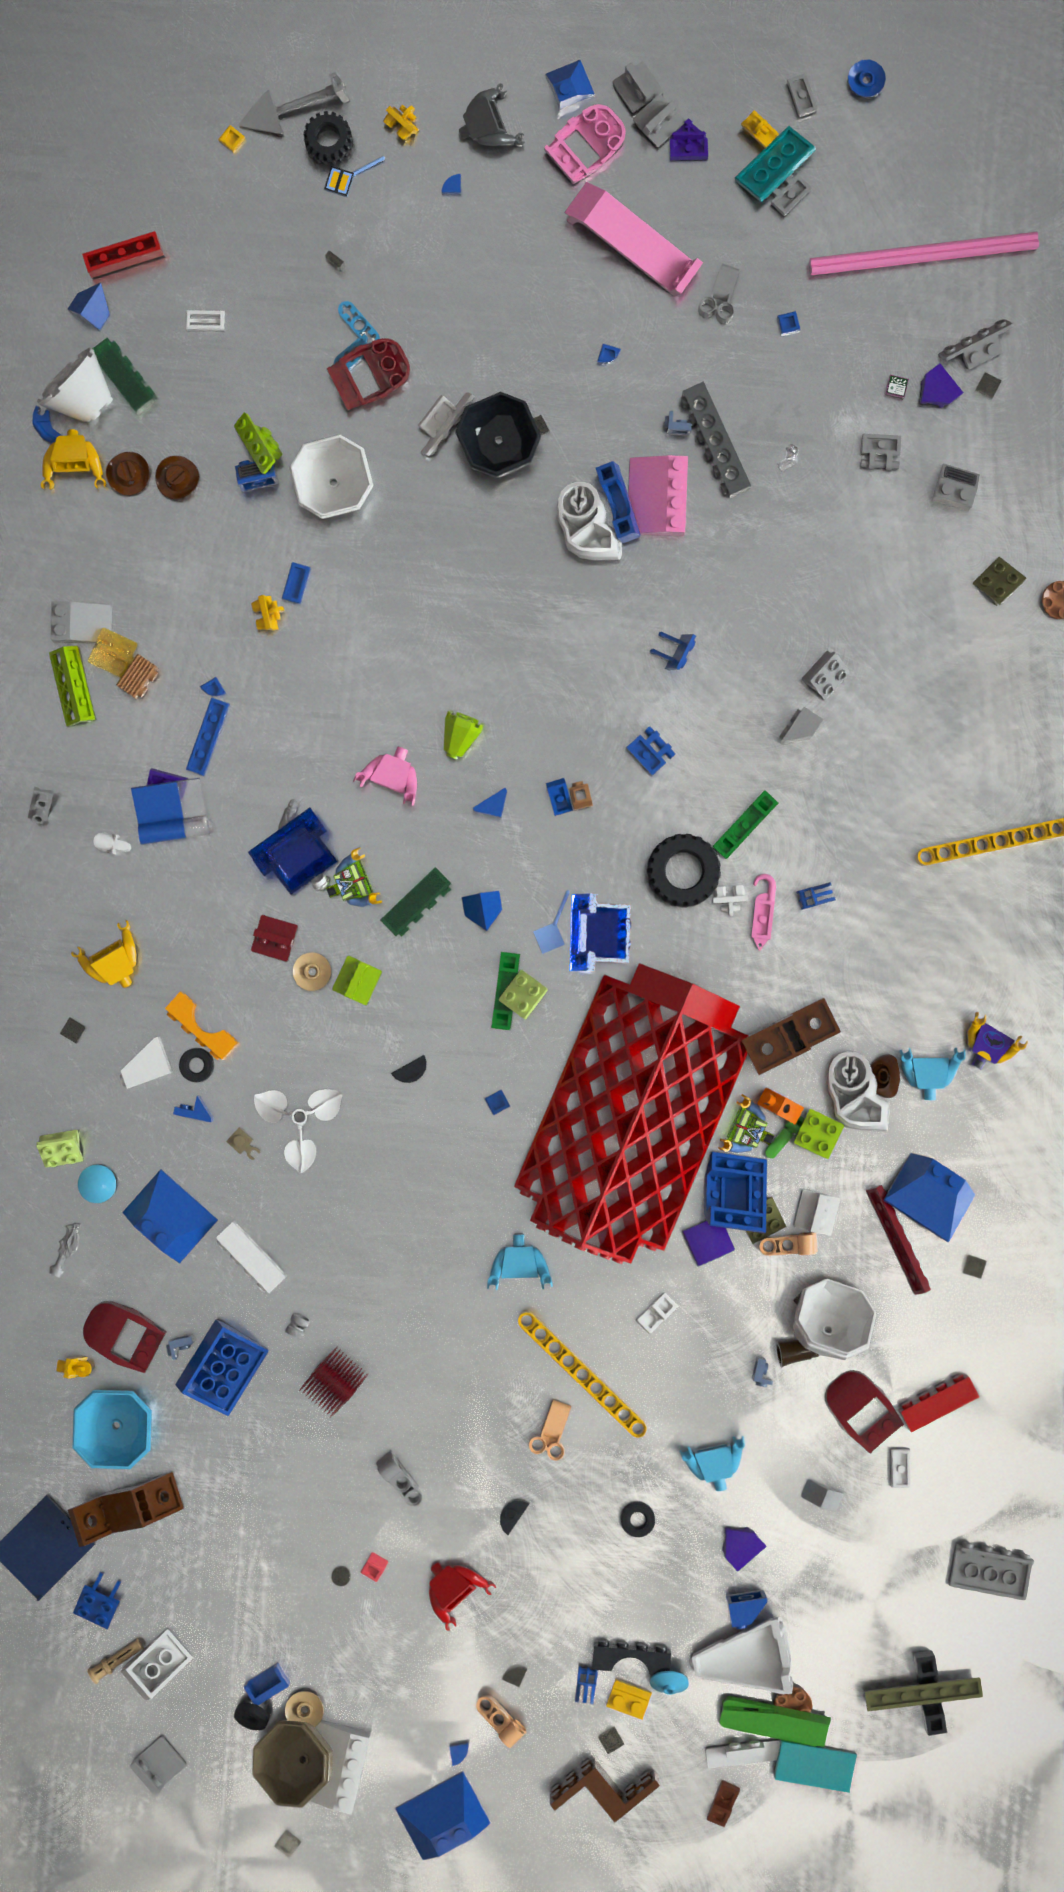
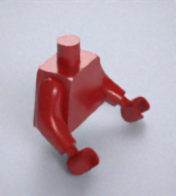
M436 1563L430 1569L435 1575L429 1582L430 1603L434 1613L445 1623L447 1631H450L449 1623H453L456 1627V1620L454 1617H450L449 1613L476 1589V1586L484 1588L488 1595H492L488 1590L490 1586L496 1588L492 1581H487L478 1573L460 1565H454L453 1567L448 1565L443 1568L440 1563Z

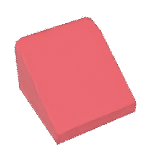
M372 1552L360 1573L377 1582L384 1572L388 1561Z

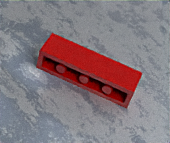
M155 231L82 254L91 278L164 256Z
M959 1374L952 1378V1382L936 1386L935 1391L931 1393L927 1391L918 1396L919 1399L912 1402L909 1400L901 1405L902 1408L898 1410L908 1430L912 1433L980 1398L970 1377L967 1374Z

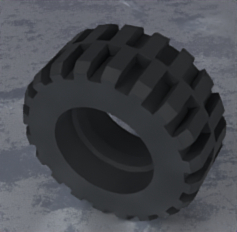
M687 833L675 834L659 843L653 850L647 866L648 882L654 894L664 903L666 902L671 906L681 908L698 905L709 898L717 888L721 876V864L717 857L718 854L711 847L712 845L699 836ZM689 853L699 860L702 874L698 883L693 887L687 889L677 888L667 879L666 865L675 854Z

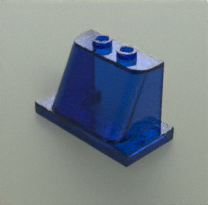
M310 807L248 851L263 876L273 871L290 895L337 862L334 855L320 838L327 830Z
M593 893L572 894L570 971H594L595 962L629 963V949L631 946L629 939L631 929L630 905L596 903L597 894Z

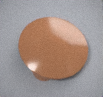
M1064 581L1051 583L1042 594L1041 601L1044 611L1055 619H1064Z
M793 1687L792 1694L783 1695L778 1693L774 1699L775 1706L808 1713L812 1711V1699L801 1688Z

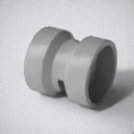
M293 1313L290 1318L291 1323L286 1327L285 1332L302 1339L305 1334L304 1329L308 1327L310 1321Z

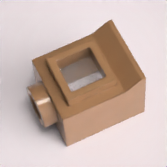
M583 781L572 783L569 792L574 811L593 807L588 783L583 784Z

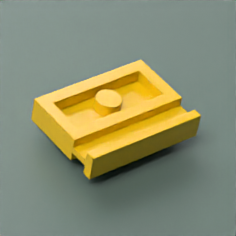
M615 1678L606 1707L643 1720L652 1692Z

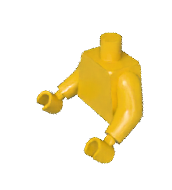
M69 429L67 436H58L56 441L47 449L43 457L42 476L45 478L40 484L42 489H45L46 482L50 484V490L54 488V482L50 479L53 471L79 472L90 471V468L93 476H96L95 487L98 489V480H102L104 487L106 486L105 479L101 477L103 474L102 467L94 446L91 442L85 441L83 435H78L77 430Z
M125 920L127 925L124 928H121L119 922L117 924L122 932V941L121 939L90 956L89 959L85 956L83 948L77 947L80 951L78 955L73 951L71 952V955L78 959L77 961L82 969L90 977L101 983L113 985L119 982L123 988L128 987L132 983L129 975L134 972L133 967L136 965V948L130 931V924L127 920Z

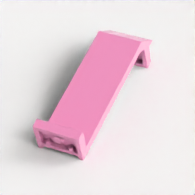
M588 182L584 184L564 212L569 216L567 219L569 223L573 225L579 222L585 225L674 297L683 292L703 264L698 258L691 260L607 191Z

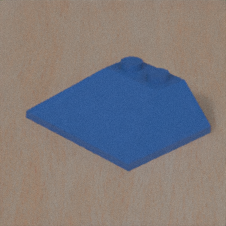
M711 1152L704 1186V1215L709 1226L766 1233L767 1159Z
M911 1153L883 1201L941 1239L949 1242L973 1201L975 1193L964 1178L935 1159Z
M162 1169L158 1171L122 1212L139 1232L163 1253L178 1263L182 1262L218 1221L214 1215Z
M464 1771L395 1808L422 1860L442 1856L473 1839L491 1824Z

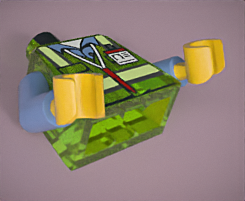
M361 848L354 849L336 868V874L333 876L336 884L326 887L328 895L332 898L341 894L344 902L347 901L349 905L358 907L380 904L382 900H376V895L380 894V892H373L360 860L365 857V854L359 856L358 850Z
M743 1094L741 1096L744 1097V1101L742 1103L736 1102L740 1107L726 1139H720V1141L724 1142V1146L722 1148L718 1147L719 1150L735 1153L748 1152L753 1147L757 1148L760 1141L770 1145L774 1138V1134L765 1131L767 1123L765 1122L764 1113L757 1104Z

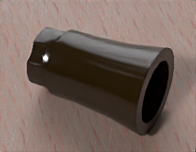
M799 1340L776 1341L777 1357L781 1368L819 1357V1354L806 1349Z

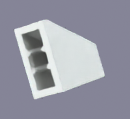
M154 1038L121 1070L120 1081L127 1089L173 1073L161 1038Z

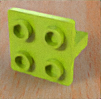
M347 956L332 990L349 999L367 1005L382 971L351 956Z
M809 1109L794 1143L823 1158L829 1159L844 1128V1124L813 1109Z

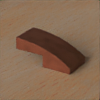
M722 1781L709 1810L707 1820L725 1827L732 1813V1807L740 1793V1788Z

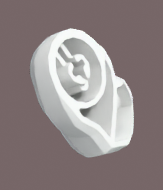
M574 482L567 485L561 491L557 505L558 522L564 531L567 549L582 559L620 560L622 556V542L617 539L615 529L605 523L606 510L597 490L586 482Z
M847 1051L838 1054L829 1067L827 1078L828 1091L834 1103L836 1119L848 1128L888 1131L889 1102L876 1096L877 1082L869 1061L857 1052Z

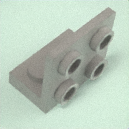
M163 1736L158 1738L135 1758L130 1765L131 1770L154 1796L160 1793L163 1786L186 1767L184 1760Z

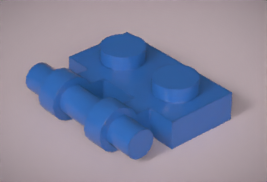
M649 726L645 730L649 737L645 740L639 735L626 749L653 776L666 764L662 756L666 754L671 759L676 753L671 749L672 746L669 743L666 744L663 741L660 733L657 730L654 731ZM653 741L660 747L661 750L659 752H656L650 745Z

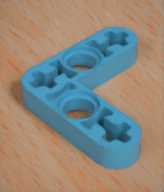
M344 301L339 305L338 313L358 339L334 359V364L351 352L353 348L368 344V337L365 335L368 328L370 329L368 334L371 337L375 336V340L380 339L377 331L349 301ZM344 307H346L347 309L351 308L350 312L353 315L352 320L347 313L342 314L344 312ZM358 320L363 321L365 324L361 330L354 328V323ZM361 355L353 359V362L346 363L348 370L350 371L362 361L364 356Z

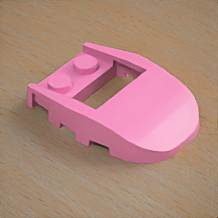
M596 104L586 108L575 118L569 119L567 124L555 134L553 142L549 146L546 145L544 150L571 180V183L575 184L599 170L620 148L625 139V126L612 109L605 105ZM575 130L582 135L600 157L588 169L563 141Z

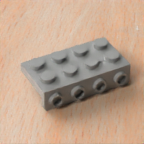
M962 1542V1544H956L949 1586L1026 1601L1032 1566L1035 1565V1560L1031 1558L1030 1554L1026 1553L1015 1555L1012 1554V1551L1001 1549L999 1552L994 1551L990 1546L982 1545L981 1548L974 1547L973 1543Z

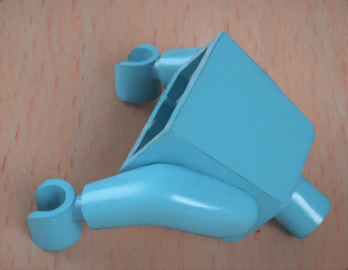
M908 1048L909 1051L907 1053H903L902 1049L899 1050L903 1073L912 1087L924 1089V1100H936V1089H945V1087L949 1086L956 1075L961 1061L966 1058L965 1049H963V1052L958 1053V1048H954V1055L950 1060L949 1058H913L910 1048Z
M514 1234L513 1246H505V1248L498 1252L487 1281V1289H489L490 1285H495V1290H498L500 1276L501 1278H537L538 1274L542 1289H544V1284L546 1283L553 1287L552 1278L550 1277L544 1257L537 1248H533L532 1245H525L524 1234Z
M733 1436L732 1447L727 1443L694 1451L695 1456L690 1447H687L688 1450L686 1452L681 1450L679 1452L682 1460L686 1462L691 1472L698 1479L705 1480L706 1483L714 1482L716 1492L724 1491L727 1489L725 1479L733 1477V1473H736L738 1470L742 1450L745 1447L744 1436L740 1440H736L735 1436Z

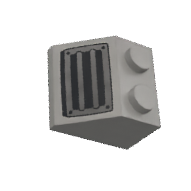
M943 463L932 500L969 511L977 492L980 474Z

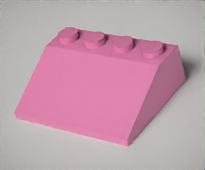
M666 455L630 458L628 496L640 535H685L688 456Z

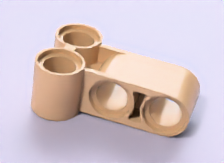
M813 1232L799 1233V1235L766 1237L759 1246L762 1254L768 1256L786 1254L811 1255L818 1252L816 1233ZM785 1240H790L793 1243L791 1250L784 1248L783 1242ZM766 1241L773 1243L774 1249L772 1251H767L764 1248Z
M553 1399L541 1434L533 1435L529 1440L531 1452L541 1454L546 1450L549 1458L557 1461L563 1458L565 1451L562 1443L559 1441L570 1413V1405ZM534 1440H541L543 1446L540 1449L533 1448L532 1443ZM553 1446H558L561 1448V1453L556 1456L552 1455L550 1449Z
M484 1695L478 1699L476 1703L478 1712L496 1730L499 1738L508 1748H511L527 1733L524 1726L518 1720H514L493 1696ZM484 1699L488 1700L491 1704L488 1710L482 1707V1700ZM496 1714L503 1716V1724H498L495 1721Z

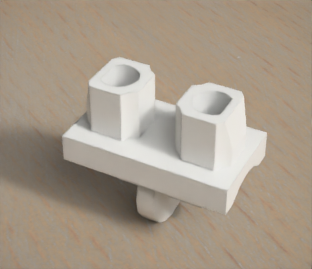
M743 885L733 886V896L726 897V887H717L714 891V898H712V904L728 903V906H721V912H728L729 917H733V911H740V905H733V903L748 901V895H745Z

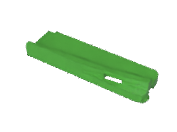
M727 1696L722 1701L723 1708L720 1715V1725L724 1728L813 1747L825 1746L831 1717L733 1696ZM744 1707L758 1708V1711L744 1710Z

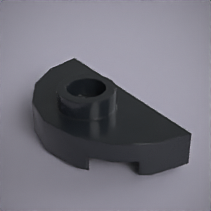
M425 1055L392 1072V1076L404 1083L417 1081L426 1070L427 1061Z
M514 1500L508 1502L503 1507L500 1514V1525L507 1535L510 1534L530 1504L529 1502Z

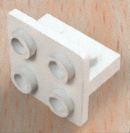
M804 1189L801 1194L794 1226L813 1233L831 1236L840 1199Z

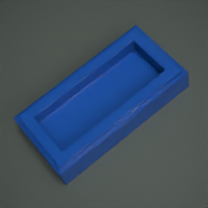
M292 562L282 600L301 605L311 567Z

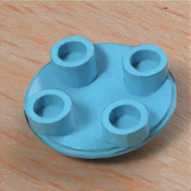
M89 1166L82 1171L78 1178V1190L81 1196L91 1203L105 1202L115 1193L116 1179L112 1171L106 1166Z

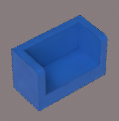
M276 1663L247 1681L244 1689L253 1704L260 1705L289 1687L290 1681L280 1664Z

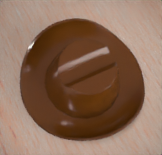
M120 453L108 463L106 479L109 485L120 494H137L148 483V463L138 453Z
M169 456L163 459L157 466L155 480L159 491L164 496L170 499H181L190 495L195 490L199 481V472L195 464L189 459L182 456Z
M891 1054L881 1055L870 1064L877 1082L876 1094L883 1098H892L896 1096L900 1083L898 1061Z

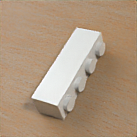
M235 1220L216 1237L218 1246L224 1251L227 1249L232 1254L230 1258L237 1265L240 1263L245 1268L243 1271L250 1279L253 1277L258 1282L257 1286L264 1293L266 1291L270 1293L287 1277L281 1268Z

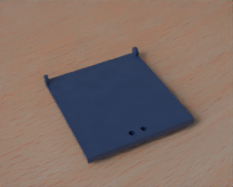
M46 1495L0 1541V1562L39 1601L95 1543L79 1547L71 1519Z

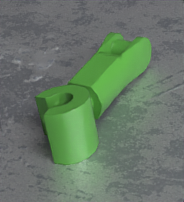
M801 1115L796 1124L786 1120L784 1125L787 1128L784 1127L765 1150L768 1158H775L794 1136L792 1133L796 1134L804 1121Z

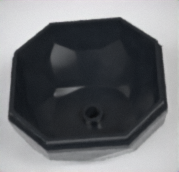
M501 391L466 406L455 431L470 467L496 478L510 474L530 464L541 439V434L526 401ZM497 438L502 439V442L500 444H497L495 442Z

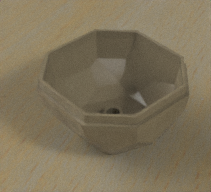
M279 1720L253 1748L252 1775L277 1806L303 1808L330 1781L333 1771V1750L310 1723Z

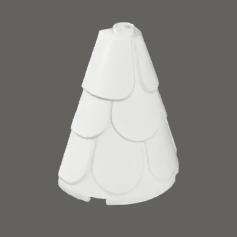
M770 1618L693 1653L692 1658H690L691 1670L694 1669L696 1677L724 1684L732 1683L783 1695L792 1694L793 1676H790L792 1667L791 1652L785 1624L779 1622L782 1621V1618Z

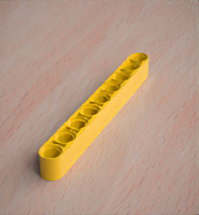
M1064 818L923 848L916 853L915 860L921 866H928L1064 836ZM1053 824L1059 825L1060 832L1058 834L1052 831ZM1034 828L1041 830L1040 838L1033 835ZM1016 832L1022 834L1023 839L1021 842L1015 840L1014 834ZM997 836L1003 837L1004 844L1002 846L996 844L995 839ZM978 840L985 842L984 850L978 849ZM959 844L966 846L967 851L965 854H961L958 851ZM941 848H945L948 851L946 858H942L939 855ZM922 852L929 854L930 859L928 862L921 860L920 855Z
M527 1310L519 1314V1326L632 1436L639 1438L645 1435L647 1428L644 1420L542 1321ZM529 1315L532 1318V1322L529 1325H524L521 1322L523 1316ZM536 1330H545V1337L537 1338L535 1336ZM552 1342H557L560 1348L558 1351L552 1352L549 1349V1345ZM565 1356L573 1357L574 1361L571 1365L563 1363ZM580 1369H585L588 1372L587 1376L583 1379L577 1376V1372ZM599 1383L601 1385L600 1391L593 1392L590 1389L591 1385ZM612 1396L615 1398V1403L607 1405L604 1402L605 1398ZM623 1409L629 1412V1416L625 1419L618 1416L619 1412ZM635 1423L642 1424V1431H633V1425Z

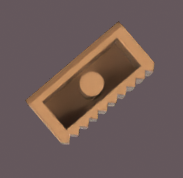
M137 654L116 685L135 699L142 698L148 690L146 688L147 684L150 681L153 682L158 676L157 670L159 668Z

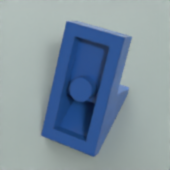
M561 778L546 783L554 815L573 811L565 779Z
M199 1095L196 1097L194 1110L191 1109L192 1106L186 1104L174 1107L173 1115L213 1122V1116Z

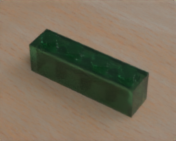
M107 337L92 348L100 367L137 415L156 402L153 397L156 395L149 385L147 387L144 386L142 383L144 378L138 371L134 372L130 366L133 364L126 355L124 357L121 356L118 352L121 348L114 340L111 342Z
M435 867L380 921L396 937L399 935L403 937L410 930L408 926L412 922L416 924L424 916L422 913L426 909L431 910L438 903L436 899L440 895L444 897L451 891V882Z

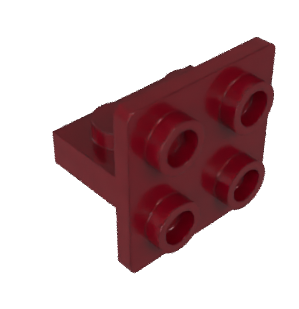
M261 915L258 927L254 930L253 936L255 937L251 951L287 962L298 925Z

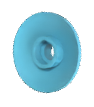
M661 1671L651 1677L650 1685L658 1692L672 1695L685 1691L689 1686V1680L679 1672Z

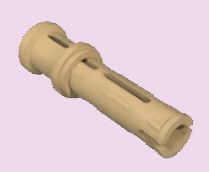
M137 1638L110 1658H103L101 1663L92 1669L88 1668L87 1672L92 1681L97 1684L107 1674L111 1675L114 1668L144 1649L142 1643Z

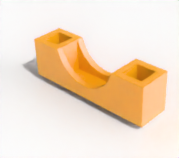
M180 991L165 1008L168 1011L167 1016L173 1021L178 1020L182 1023L181 1028L188 1034L192 1032L197 1037L195 1041L202 1047L206 1045L211 1049L209 1053L215 1059L221 1058L224 1060L240 1042L226 1030L217 1033H208L202 1030L195 1020L197 1004L183 991Z

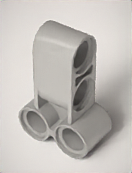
M725 264L721 265L711 296H705L699 302L698 313L701 317L710 318L714 314L717 321L721 324L731 322L734 315V307L729 301L740 269ZM709 304L712 309L704 310L702 305ZM722 310L729 311L730 315L725 317L722 316L720 312Z
M392 1451L376 1462L379 1474L394 1487L409 1506L415 1507L422 1502L420 1487L401 1466L400 1460ZM399 1478L406 1479V1482L403 1484H398L396 1481ZM412 1492L418 1493L416 1498L408 1497Z

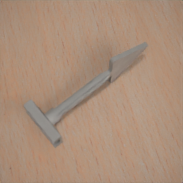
M337 72L329 74L332 85L277 107L274 105L271 92L267 90L241 120L239 126L283 134L278 118L281 114L336 95L343 103L349 102L350 97L343 88L346 87L345 82Z

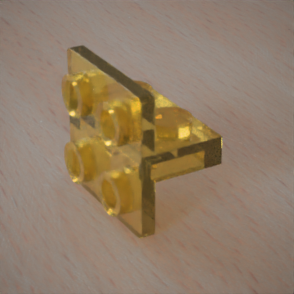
M102 628L88 658V663L118 677H122L128 665L133 662V653L137 643L109 629Z

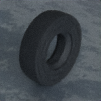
M202 1048L187 1050L179 1061V1070L182 1076L191 1082L206 1080L214 1069L212 1056ZM195 1057L200 1058L204 1063L202 1071L198 1073L191 1071L189 1068V1062Z
M643 1502L630 1503L623 1509L621 1514L622 1528L632 1537H644L655 1526V1514L651 1507ZM636 1512L642 1513L646 1518L644 1525L641 1527H635L630 1522L631 1516Z
M245 1702L237 1706L234 1718L243 1727L260 1731L266 1728L269 1714L262 1707Z

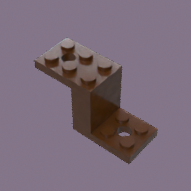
M822 998L773 1022V1025L741 1041L757 1074L761 1075L811 1050L812 1046L841 1033L825 998ZM813 1018L820 1020L821 1024L817 1029H813L810 1026V1021ZM766 1043L771 1044L773 1047V1051L769 1055H765L762 1052V1047Z
M169 1472L138 1486L104 1493L68 1509V1513L78 1545L83 1547L112 1533L143 1528L184 1509L173 1472ZM161 1492L164 1495L163 1501L160 1499ZM89 1517L92 1519L91 1526L88 1524Z
M595 1758L591 1761L588 1759L580 1766L581 1769L579 1771L570 1773L562 1785L557 1784L551 1789L550 1806L554 1811L557 1810L582 1788L586 1787L615 1823L660 1786L659 1775L654 1769L651 1772L647 1771L640 1777L638 1783L635 1785L632 1783L623 1793Z

